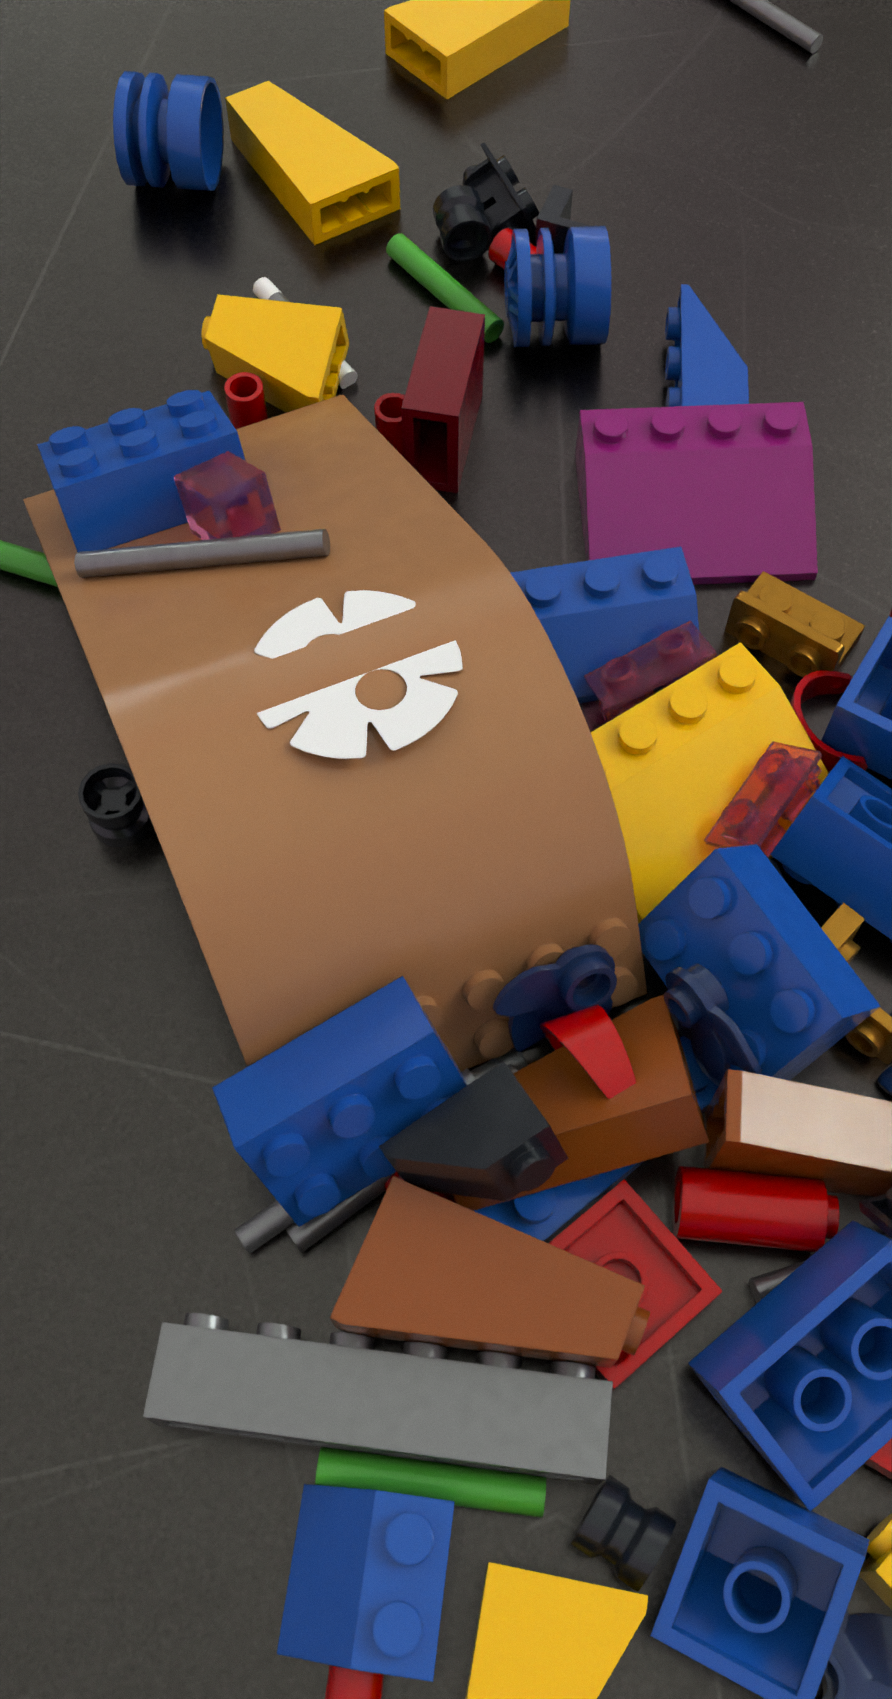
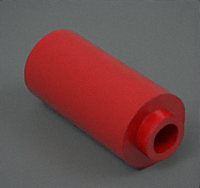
M688 1166L678 1167L673 1196V1234L676 1238L817 1252L824 1245L825 1239H832L838 1233V1198L834 1195H827L826 1185L823 1180Z

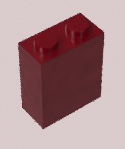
M430 306L401 407L403 457L435 490L458 493L483 395L485 314Z

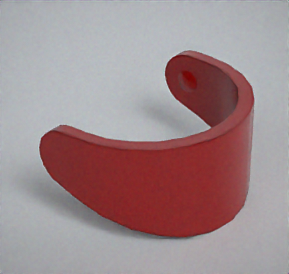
M820 670L811 672L800 680L795 688L790 704L828 773L831 772L842 756L866 771L867 763L864 757L838 752L815 736L803 717L802 703L818 695L844 693L852 679V676L847 673Z
M598 1004L540 1024L543 1034L553 1049L557 1050L564 1046L608 1099L636 1083L635 1075L622 1040L610 1017Z

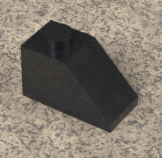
M504 1061L379 1146L401 1178L410 1184L431 1192L508 1201L521 1191H530L539 1187L551 1177L557 1166L569 1159L549 1123Z

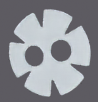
M371 590L347 591L344 594L342 623H339L321 598H315L294 608L277 620L260 639L254 651L258 655L273 659L304 648L319 636L346 633L413 609L416 603L402 596ZM455 640L375 669L393 671L399 674L406 682L407 692L404 699L398 705L389 709H370L358 701L355 688L358 681L365 675L362 674L258 712L257 715L266 728L273 729L308 711L309 714L291 739L290 745L314 755L335 759L364 758L366 756L367 726L369 722L373 724L389 749L396 751L426 735L445 717L458 695L456 689L421 679L420 676L461 671L463 669L461 652Z

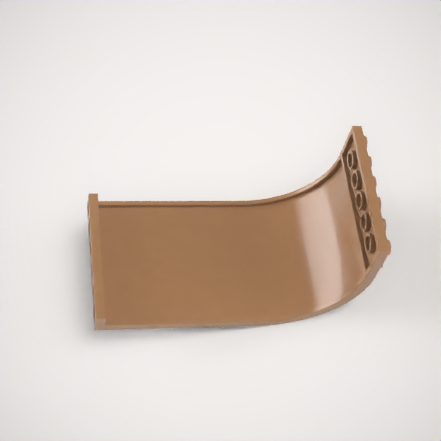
M343 394L236 429L257 500L108 548L114 549L326 529L330 539V553L328 556L80 578L74 563L77 550L54 489L23 499L138 786L247 1067L401 976L407 981L461 1072L466 1068L469 1069L493 1058L500 1057L515 1048L509 1034L508 1022L510 1016L498 1015L493 1009L494 1001L504 986L520 973L532 967L556 963L557 959L571 948L590 944L599 945L605 948L613 958L617 985L611 995L613 1001L612 1008L624 1005L635 998L647 994L631 870L617 811L591 732L547 633L519 585L495 552ZM371 590L402 596L416 603L415 607L343 634L319 636L308 643L306 647L273 659L258 655L254 651L260 639L277 620L294 608L315 598H321L339 623H342L344 594L347 591ZM455 640L461 652L463 667L461 671L420 676L421 679L456 689L458 695L445 717L426 735L396 751L389 749L373 724L369 722L367 726L366 756L364 758L335 759L314 755L290 745L291 739L309 714L308 711L273 729L266 728L257 715L258 712L362 674L365 675L358 681L355 688L358 701L370 709H389L398 705L404 699L407 685L399 674L389 670L376 669Z

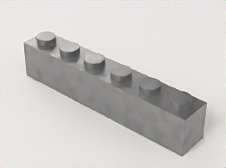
M186 1313L183 1325L162 1322L143 1414L145 1419L155 1425L543 1476L549 1479L599 1485L606 1480L613 1381L595 1379L596 1368L593 1366L573 1362H551L550 1373L520 1369V1357L497 1352H478L476 1363L447 1360V1348L421 1342H405L402 1353L373 1350L374 1339L371 1337L345 1332L331 1333L329 1344L300 1340L301 1329L278 1323H258L256 1334L228 1331V1319L202 1313Z

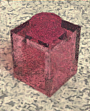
M231 452L222 453L173 476L191 533L201 540L273 534L281 530L265 472Z

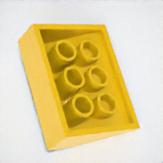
M741 642L591 732L613 797L625 842L635 895L638 924L715 849L757 844L769 860L773 857L770 853L829 774L781 686Z

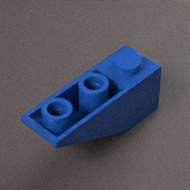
M681 284L677 307H668L666 314L665 340L674 341V346H668L666 355L665 380H674V387H668L666 407L749 404L747 365L690 285Z

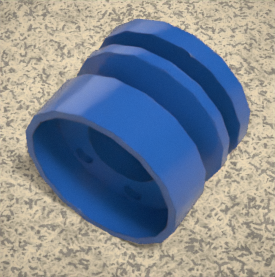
M124 71L118 80L115 92L113 134L117 164L126 185L145 186L148 181L151 187L164 188L171 171L172 179L178 189L214 191L219 183L224 149L222 103L215 79L210 76L177 74L172 81L169 92L168 85L161 74L149 73L145 78L142 73Z
M605 226L570 227L565 238L564 251L559 254L554 253L553 240L549 228H540L538 231L536 254H530L527 229H513L511 248L504 268V298L506 318L512 330L515 348L529 346L531 322H537L541 347L551 345L555 321H564L569 346L603 345L606 343L611 315V255L608 231Z

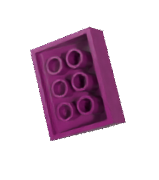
M804 402L580 410L575 464L586 561L681 546L693 585L755 582L763 571L781 581L816 579L818 566L813 447Z

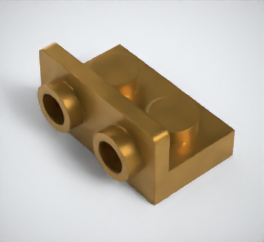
M763 571L748 592L740 591L734 598L724 631L736 637L744 646L760 650L787 665L795 674L804 677L811 672L820 670L838 671L859 641L865 625Z

